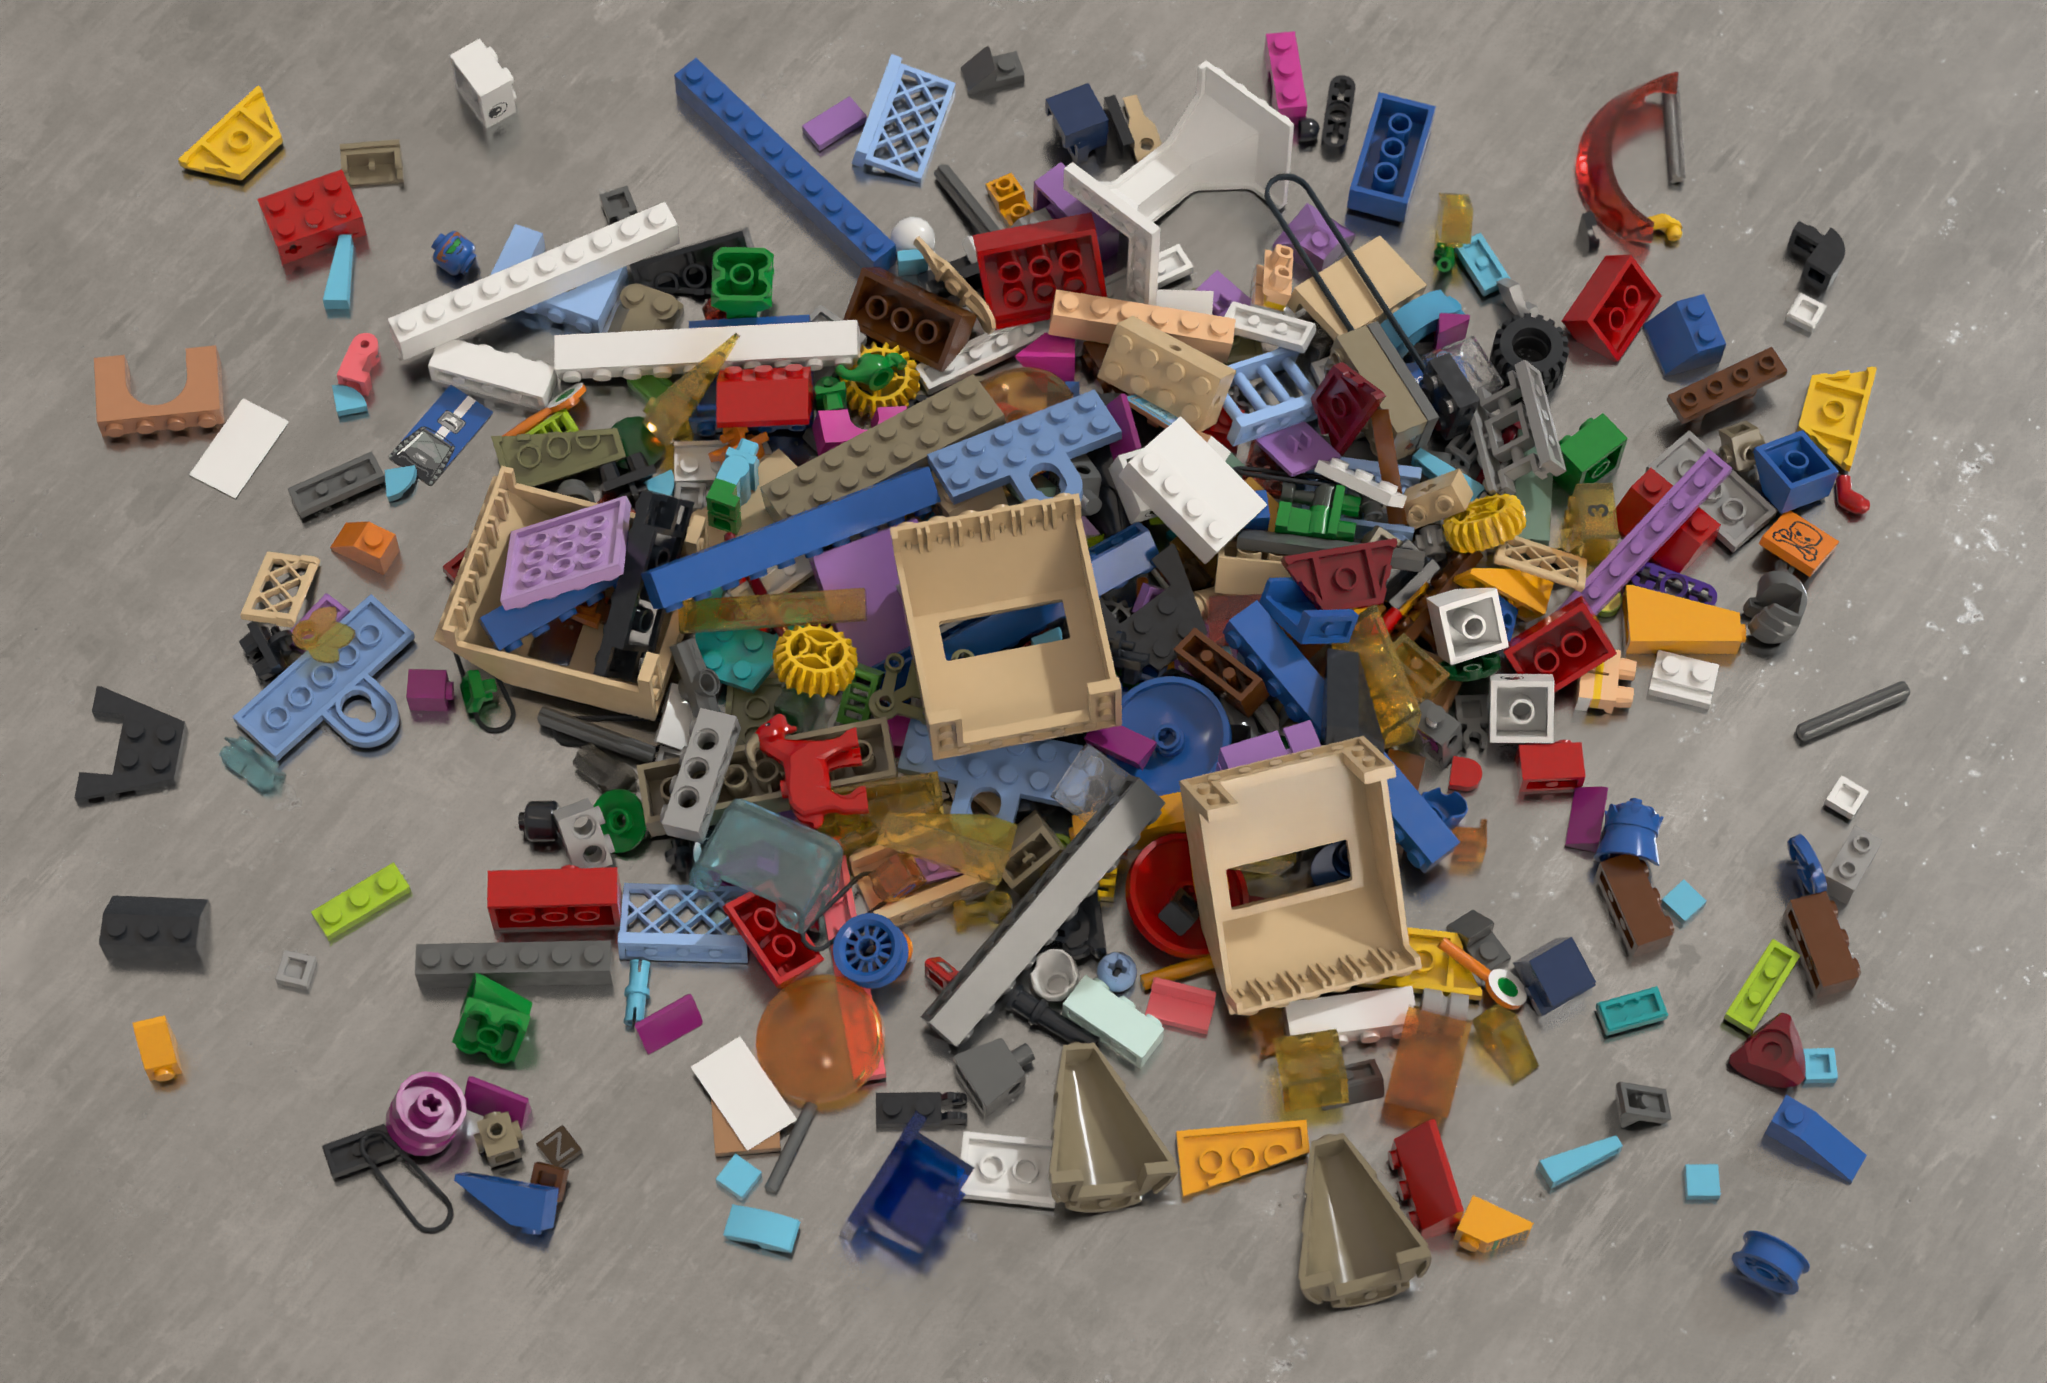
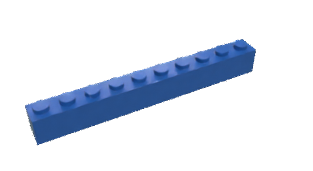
M695 58L674 74L676 94L861 268L880 267L888 270L896 263V244L702 62Z
M929 466L916 468L641 573L653 609L664 608L666 613L684 607L682 601L693 597L694 602L712 596L710 590L720 586L722 591L739 586V579L749 576L750 580L768 574L767 568L777 565L778 569L791 566L796 563L794 558L805 555L807 559L824 553L822 547L832 544L833 548L850 543V536L859 533L860 537L869 536L878 532L877 526L887 523L888 527L905 522L904 516L914 512L916 517L933 511L931 505L941 502Z
M1139 521L1088 549L1099 598L1111 589H1119L1125 586L1131 578L1139 574L1149 573L1154 569L1150 561L1159 554V551L1150 531ZM1059 602L967 619L941 633L945 658L947 661H950L953 653L960 649L969 650L974 656L998 652L1003 648H1011L1017 645L1021 638L1031 633L1043 631L1047 624L1058 618H1066L1063 603ZM911 645L897 652L904 658V666L902 671L897 674L894 692L906 685L912 660ZM886 659L873 665L872 668L886 673L884 668ZM895 660L889 661L892 667L900 666ZM883 677V680H882V683H881V686H880V689H879V690L882 689L884 677ZM911 698L904 701L903 703L908 704L911 701ZM883 700L884 703L889 707L890 703L886 700Z
M1256 600L1228 621L1222 631L1225 640L1232 649H1237L1243 656L1246 666L1263 679L1268 693L1274 698L1277 697L1291 720L1298 723L1311 720L1320 742L1324 679L1258 600ZM1384 752V755L1395 765V763ZM1395 765L1396 777L1387 779L1395 841L1407 852V857L1411 864L1416 868H1420L1425 874L1451 854L1460 841Z

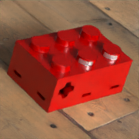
M342 169L257 199L262 218L282 265L337 246L339 235H351L352 240L367 235L362 214Z

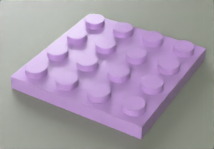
M627 496L511 531L500 599L505 611L513 608H524L532 602L542 599H553L561 593L574 589L582 590L590 584L603 580L611 581L619 575H623L631 504Z

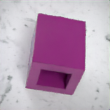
M409 669L406 694L409 710L447 711L448 700L454 699V682L449 681L447 670Z

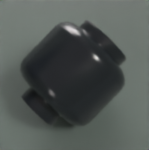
M554 800L530 801L527 803L525 811L519 812V830L525 831L529 841L541 842L559 839L560 833L552 811L560 808L558 802Z

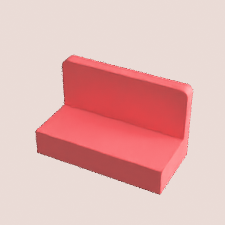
M1154 977L1145 1015L1151 1014L1165 1025L1207 1035L1217 993Z

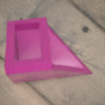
M1044 333L1015 355V358L1044 393H1049V381H1074V338Z

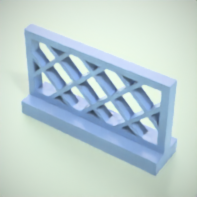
M891 54L857 145L852 164L863 168L865 163L920 183L956 83L901 63L902 57ZM903 74L915 78L918 86L906 90L901 81ZM938 86L946 89L947 92L945 96L934 100L928 88ZM922 91L928 103L916 107L910 95ZM904 98L910 109L898 114L892 103ZM932 108L937 119L925 124L919 112ZM914 115L919 127L907 131L901 119ZM895 122L901 134L889 138L884 130V126ZM923 132L928 140V144L916 148L911 136ZM905 139L910 151L898 155L892 143ZM887 146L892 158L882 160L873 155L875 150ZM914 156L919 164L918 172L905 168L902 160Z
M624 883L620 932H618L619 959L748 963V945L742 936L727 935L722 930L731 923L729 917L727 916L716 924L707 915L717 907L723 910L722 907L726 904L724 902L731 896L740 897L750 892L752 887ZM630 894H644L649 900L637 908L630 902ZM667 895H676L681 899L671 909L660 900ZM698 896H708L713 900L703 910L692 901ZM656 905L664 914L652 923L643 913ZM685 906H688L696 915L684 923L675 914ZM637 918L647 926L641 932H627V926ZM669 919L679 927L673 933H663L658 928ZM701 920L711 928L705 934H695L690 929Z

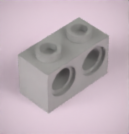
M586 798L552 811L570 865H575L579 868H604L613 864L610 853L615 852L609 834L603 835L600 825L605 824V820L599 805L593 807L590 800ZM581 817L588 818L584 826L574 827L577 819ZM592 845L598 846L594 854L589 856L583 855L587 847Z
M1854 825L1825 876L1827 894L1848 905L1883 840Z

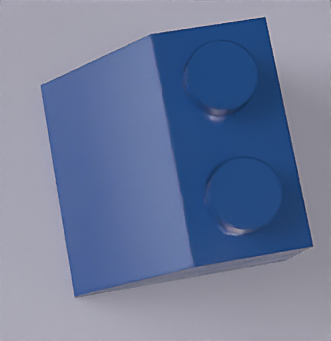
M1705 294L1676 301L1643 325L1664 377L1721 362L1726 342Z
M1803 430L1757 446L1753 451L1763 494L1781 514L1829 496L1839 472Z

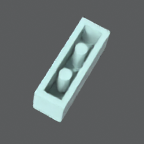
M1084 975L1064 1001L1062 1015L1094 1035L1101 1037L1100 1042L1141 1069L1163 1040L1165 1028L1162 1027V1023L1153 1015H1144L1135 1009V1004L1124 996L1118 997L1110 992L1109 987L1098 978L1091 979Z

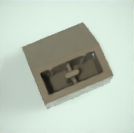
M1035 809L1013 827L1010 836L1005 842L987 851L994 867L1009 887L1024 897L1065 847Z

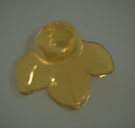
M322 607L315 610L308 620L300 621L295 626L292 632V639L299 649L308 650L314 660L323 663H335L340 660L338 649L347 646L354 639L356 633L351 627L336 622V607ZM307 634L313 635V637L309 639H303V637Z

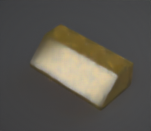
M1376 604L1358 614L1359 618L1349 643H1332V649L1359 652L1384 740V749L1414 740L1422 712Z

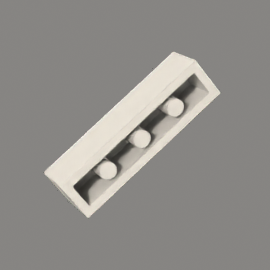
M460 337L435 347L428 364L431 380L453 385L536 410H542L548 406L558 382L554 366L546 361H532L514 352L504 353L496 351L488 345L471 344Z
M1412 986L1320 997L1312 1000H1297L1283 1007L1282 1012L1288 1049L1297 1048L1299 1050L1302 1047H1306L1302 1051H1309V1049H1315L1316 1046L1327 1044L1330 1047H1341L1347 1045L1350 1041L1361 1040L1362 1043H1373L1380 1040L1381 1037L1393 1036L1394 1039H1404L1410 1037L1412 1033H1416L1419 1023ZM1303 1040H1309V1041H1311V1042H1305V1043L1301 1044L1300 1046H1298L1299 1042H1301V1041H1303Z

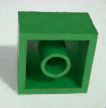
M1604 413L1595 419H1587L1580 426L1577 433L1573 436L1566 435L1559 441L1566 472L1558 476L1553 475V479L1573 500H1576L1620 466L1628 438Z

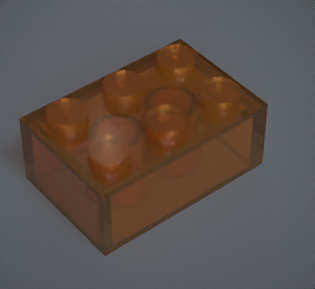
M1409 1004L1384 1102L1448 1118L1472 1027V1020Z

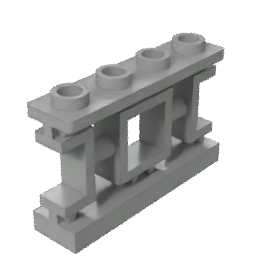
M1526 360L1515 364L1516 372L1512 370L1507 373L1510 386L1493 395L1483 387L1477 389L1476 394L1480 402L1471 420L1472 430L1470 434L1477 445L1479 453L1477 461L1483 469L1485 477L1483 485L1490 496L1495 494H1516L1513 480L1531 471L1542 480L1548 477L1547 473L1549 472L1554 476L1566 472L1541 372ZM1523 396L1524 404L1520 402L1513 407L1511 406V402ZM1500 409L1498 415L1488 419L1487 411L1492 413ZM1520 421L1523 435L1504 445L1501 430ZM1536 446L1537 454L1532 453L1524 457L1523 452ZM1510 459L1513 460L1511 465L1501 469L1499 461L1504 463Z

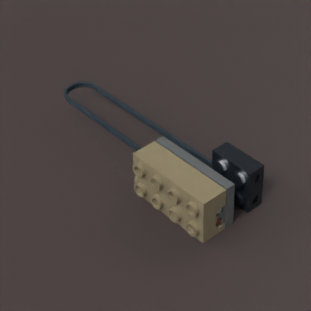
M1284 173L1271 178L1265 187L1264 193L1267 205L1348 331L1335 338L1330 356L1324 367L1325 376L1333 365L1344 362L1384 392L1386 397L1377 409H1389L1397 460L1416 453L1420 448L1425 449L1434 428L1440 431L1445 441L1466 433L1480 399L1451 354L1447 353L1431 359L1426 366L1311 186L1303 178L1295 174ZM1282 180L1294 181L1306 190L1424 374L1419 385L1378 321L1358 329L1353 328L1272 201L1269 193L1274 183ZM1370 418L1360 432L1364 433L1369 441L1371 451L1377 456L1372 419Z

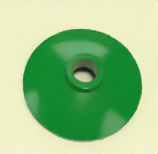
M613 789L607 791L597 799L593 806L599 805L603 814L605 824L600 825L603 835L609 834L615 853L630 851L641 842L647 828L642 802L635 794L628 790ZM623 816L626 818L625 826L622 823Z

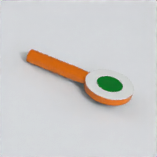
M577 383L557 395L546 408L531 415L502 436L525 434L542 423L552 413L564 408L567 410L571 409L580 401L579 398L585 393L586 387L583 383Z
M1446 937L1440 941L1437 946L1440 950L1485 981L1487 992L1496 1003L1512 1010L1520 1008L1525 1003L1527 994L1524 990V985L1515 975L1503 969L1490 971Z

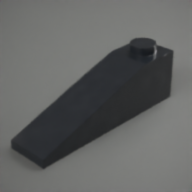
M748 226L630 264L635 284H641L668 294L711 295L713 253L721 247L755 248Z
M1327 648L1321 746L1364 736L1384 755L1385 744L1359 652Z

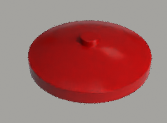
M1173 833L1162 836L1148 844L1136 856L1129 868L1125 885L1129 913L1141 934L1158 949L1170 955L1187 959L1209 956L1210 953L1201 929L1200 916L1182 936L1177 935L1158 917L1161 909L1179 888H1182L1197 901L1187 833ZM1239 866L1227 869L1226 874L1229 883L1231 907L1249 903L1247 884Z

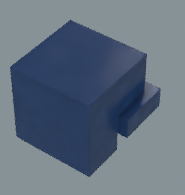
M1089 83L1045 99V113L1047 116L1053 115V120L1063 137L1062 144L1064 148H1069L1077 165L1088 161L1089 151L1107 145L1109 119Z
M1573 937L1555 938L1513 962L1524 985H1528L1524 987V990L1538 1016H1544L1596 986V981Z

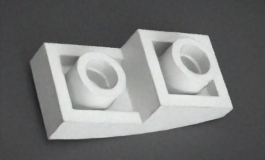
M670 683L661 710L663 715L654 742L682 750L684 746H688L690 739L689 727L693 715L690 703L686 702L679 693L678 684Z

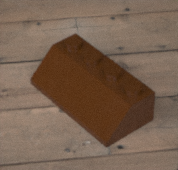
M866 267L861 269L843 321L857 320L861 333L883 344L887 342L891 348L898 345L900 348L899 352L904 353L908 351L909 357L940 372H944L968 343L978 315L880 267Z

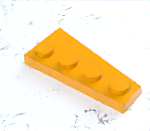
M1306 1120L1181 1130L1175 1133L1182 1198L1296 1159L1310 1152Z

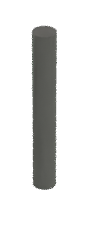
M805 1102L764 1188L767 1191L777 1192L817 1109V1105L814 1103Z

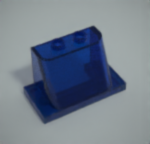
M915 1112L889 1156L845 1222L839 1235L850 1242L861 1225L921 1254L931 1236L935 1235L939 1238L949 1221L944 1216L948 1209L951 1207L956 1210L966 1193L961 1191V1188L975 1167L919 1133L927 1118Z

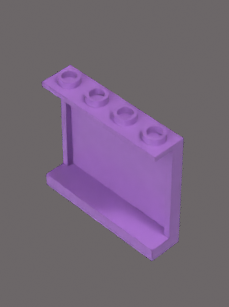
M916 518L907 519V522L919 523ZM890 528L853 540L843 546L825 550L820 555L808 558L831 626H833L835 633L844 632L845 638L852 639L853 647L857 648L858 663L872 667L886 659L889 654L897 653L910 646L902 599L895 587L899 581Z

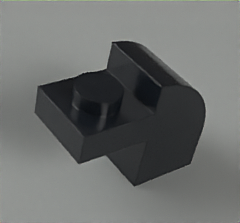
M1798 221L1792 230L1788 244L1809 256L1801 276L1827 291L1837 277L1845 256L1844 241L1838 232L1831 227L1823 235L1815 227Z

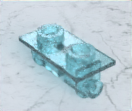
M239 736L238 739L224 738L230 743V746H225L220 751L219 756L222 757V762L239 774H242L248 765L250 768L244 778L260 790L270 791L276 783L273 780L275 775L285 777L286 774L277 768L279 762L267 754L261 756L255 752L254 748L256 746L242 736Z

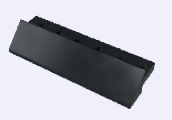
M642 490L636 502L633 526L627 536L628 545L626 548L624 573L619 575L616 589L611 596L612 605L608 619L603 626L604 635L600 650L595 657L593 674L638 683L637 678L646 652L655 653L665 615L664 608L653 609L641 573L680 559L695 502L651 490Z

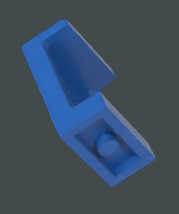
M1292 577L1269 578L1259 601L1268 614L1300 644L1349 643L1359 615L1352 609L1317 610Z

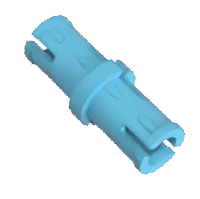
M633 959L629 964V984L625 987L624 991L627 1003L623 1021L628 1026H632L633 1014H636V1023L644 1019L645 1003L650 995L647 983L651 963L642 959L641 972H638L639 959Z

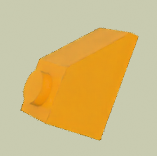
M166 1016L133 1022V1029L144 1070L149 1080L168 1081L174 1078V1075L181 1074L182 1069L176 1037Z

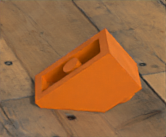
M369 521L345 523L330 546L332 551L385 575L400 551L396 534Z

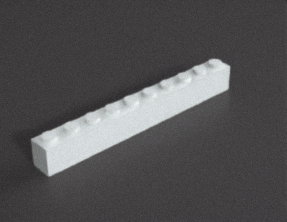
M665 202L390 317L388 318L391 336L403 360L409 359L679 244L678 224Z
M857 320L554 335V370L559 380L568 383L580 382L581 379L593 378L596 381H608L611 377H624L625 379L636 380L645 375H653L657 378H668L672 374L696 377L705 372H714L719 375L720 370L732 366L741 367L742 369H754L760 365H769L772 368H785V366L790 364H801L803 367L811 366V371L821 370L824 366L837 367L838 365H843L846 369H849L853 365H857V361L860 358V329Z

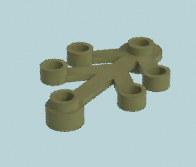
M960 649L953 653L951 660H956L960 657H972L974 654L969 650ZM898 653L889 654L884 663L886 673L882 689L874 692L869 699L868 706L871 714L875 718L886 717L887 720L900 715L919 720L922 724L926 725L923 706L919 708L903 703L910 698L921 700L913 655L906 685L894 692L897 674L902 671L904 666V658ZM895 660L900 666L892 667L889 661ZM886 700L890 703V706L883 707L879 701Z

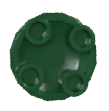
M640 416L626 417L611 427L618 429L626 457L642 452L650 466L655 464L666 451L665 435L660 426L651 419ZM625 460L615 462L617 466L630 473Z
M1492 652L1453 665L1443 660L1438 663L1439 674L1451 681L1469 682L1480 680L1496 673L1500 669V654Z

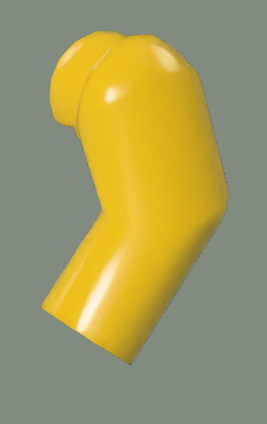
M1665 213L1639 220L1642 234L1659 229L1666 233L1670 241H1677L1682 237L1681 223Z

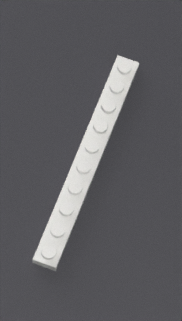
M1180 244L1159 253L1157 289L1193 273L1194 266ZM1128 268L1104 278L1108 298L1125 299L1120 295L1117 296L1118 288L1127 289ZM1050 320L994 330L990 335L987 333L968 341L944 372H940L924 363L918 364L915 370L920 372V381L929 395L1018 354L1042 334L1049 332Z

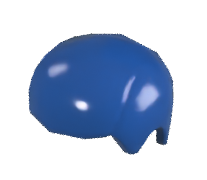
M1437 787L1421 794L1451 831L1459 825L1468 812L1466 800L1456 791L1445 795L1441 792V788Z

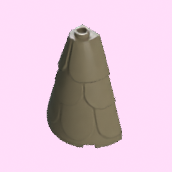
M1073 1042L1063 1045L1060 1052L1053 1096L1055 1112L1051 1132L1052 1148L1048 1173L1051 1194L1056 1203L1062 1201L1065 1203L1066 1209L1091 1213L1117 1210L1142 1202L1141 1195H1145V1193L1151 1190L1157 1194L1167 1187L1179 1172L1174 1157L1148 1123V1118L1126 1091V1084L1095 1043L1082 1044L1080 1042Z
M1344 1133L1337 1135L1327 1134L1311 1141L1304 1189L1306 1205L1302 1225L1303 1241L1298 1274L1302 1293L1309 1301L1320 1305L1323 1303V1300L1330 1301L1332 1307L1346 1308L1379 1302L1410 1287L1409 1281L1416 1275L1417 1278H1422L1431 1265L1432 1257L1428 1243L1401 1211L1398 1202L1377 1179L1376 1171Z

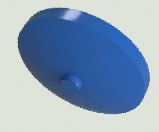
M1158 677L1142 682L1122 697V726L1157 742L1143 771L1108 754L1106 755L1110 766L1121 782L1128 775H1132L1143 780L1158 796L1181 792L1180 780L1216 771L1220 748L1231 745V726L1221 702L1205 686L1183 677Z

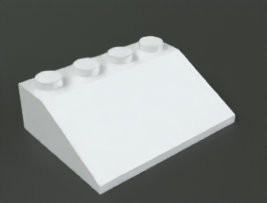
M1181 416L1144 447L1118 474L1204 564L1208 563L1267 506L1263 499Z

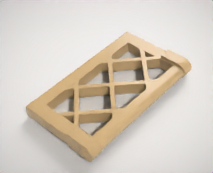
M1515 536L1513 540L1506 541L1504 545L1496 546L1493 558L1494 564L1504 565L1573 588L1581 593L1585 589L1587 559L1519 536ZM1526 553L1531 560L1524 559L1520 554ZM1556 563L1561 569L1555 570L1550 564Z
M267 551L241 611V619L271 623L282 627H294L311 582L319 567V558L308 555L298 556ZM273 564L284 566L270 572ZM302 568L307 570L305 575L300 576L296 569ZM286 573H290L295 578L284 584H280L276 579ZM271 581L275 586L270 590L262 592L265 583ZM300 585L296 596L291 597L286 591ZM279 593L286 599L275 605H272L267 600ZM258 602H262L266 607L263 610L255 609ZM291 606L289 613L278 612Z

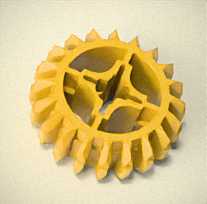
M873 342L871 349H867L863 345L860 347V357L866 353L883 356L889 353L900 354V348L897 345L891 350L887 342L884 343L883 348H877V344ZM908 351L900 354L907 361V366L904 369L898 370L895 366L891 367L901 376L894 372L890 383L881 390L872 391L869 385L848 381L839 376L840 382L845 381L847 402H849L851 411L858 409L861 418L869 413L872 419L877 407H909L908 401L915 399L916 393L920 391V372L915 370L917 364L915 360H910ZM853 365V367L849 368L848 370L855 369L857 365ZM858 387H862V390L868 391L871 395L864 393Z
M1486 495L1483 498H1476L1474 501L1469 502L1466 511L1445 518L1443 520L1444 535L1453 551H1459L1460 553L1468 551L1469 553H1474L1480 550L1483 552L1489 548L1494 549L1495 546L1504 545L1506 541L1513 540L1516 535L1522 533L1527 522L1524 506L1521 505L1520 499H1517L1514 495Z
M808 622L804 628L795 625L792 630H785L783 636L779 637L772 655L774 673L777 674L779 682H785L787 689L795 688L797 695L805 692L809 694L810 698L813 694H819L821 698H824L827 693L835 696L838 690L845 691L848 684H851L855 677V668L858 667L857 648L853 647L852 639L844 637V632L835 633L833 626L826 629L822 628L821 623H819L817 627H812Z

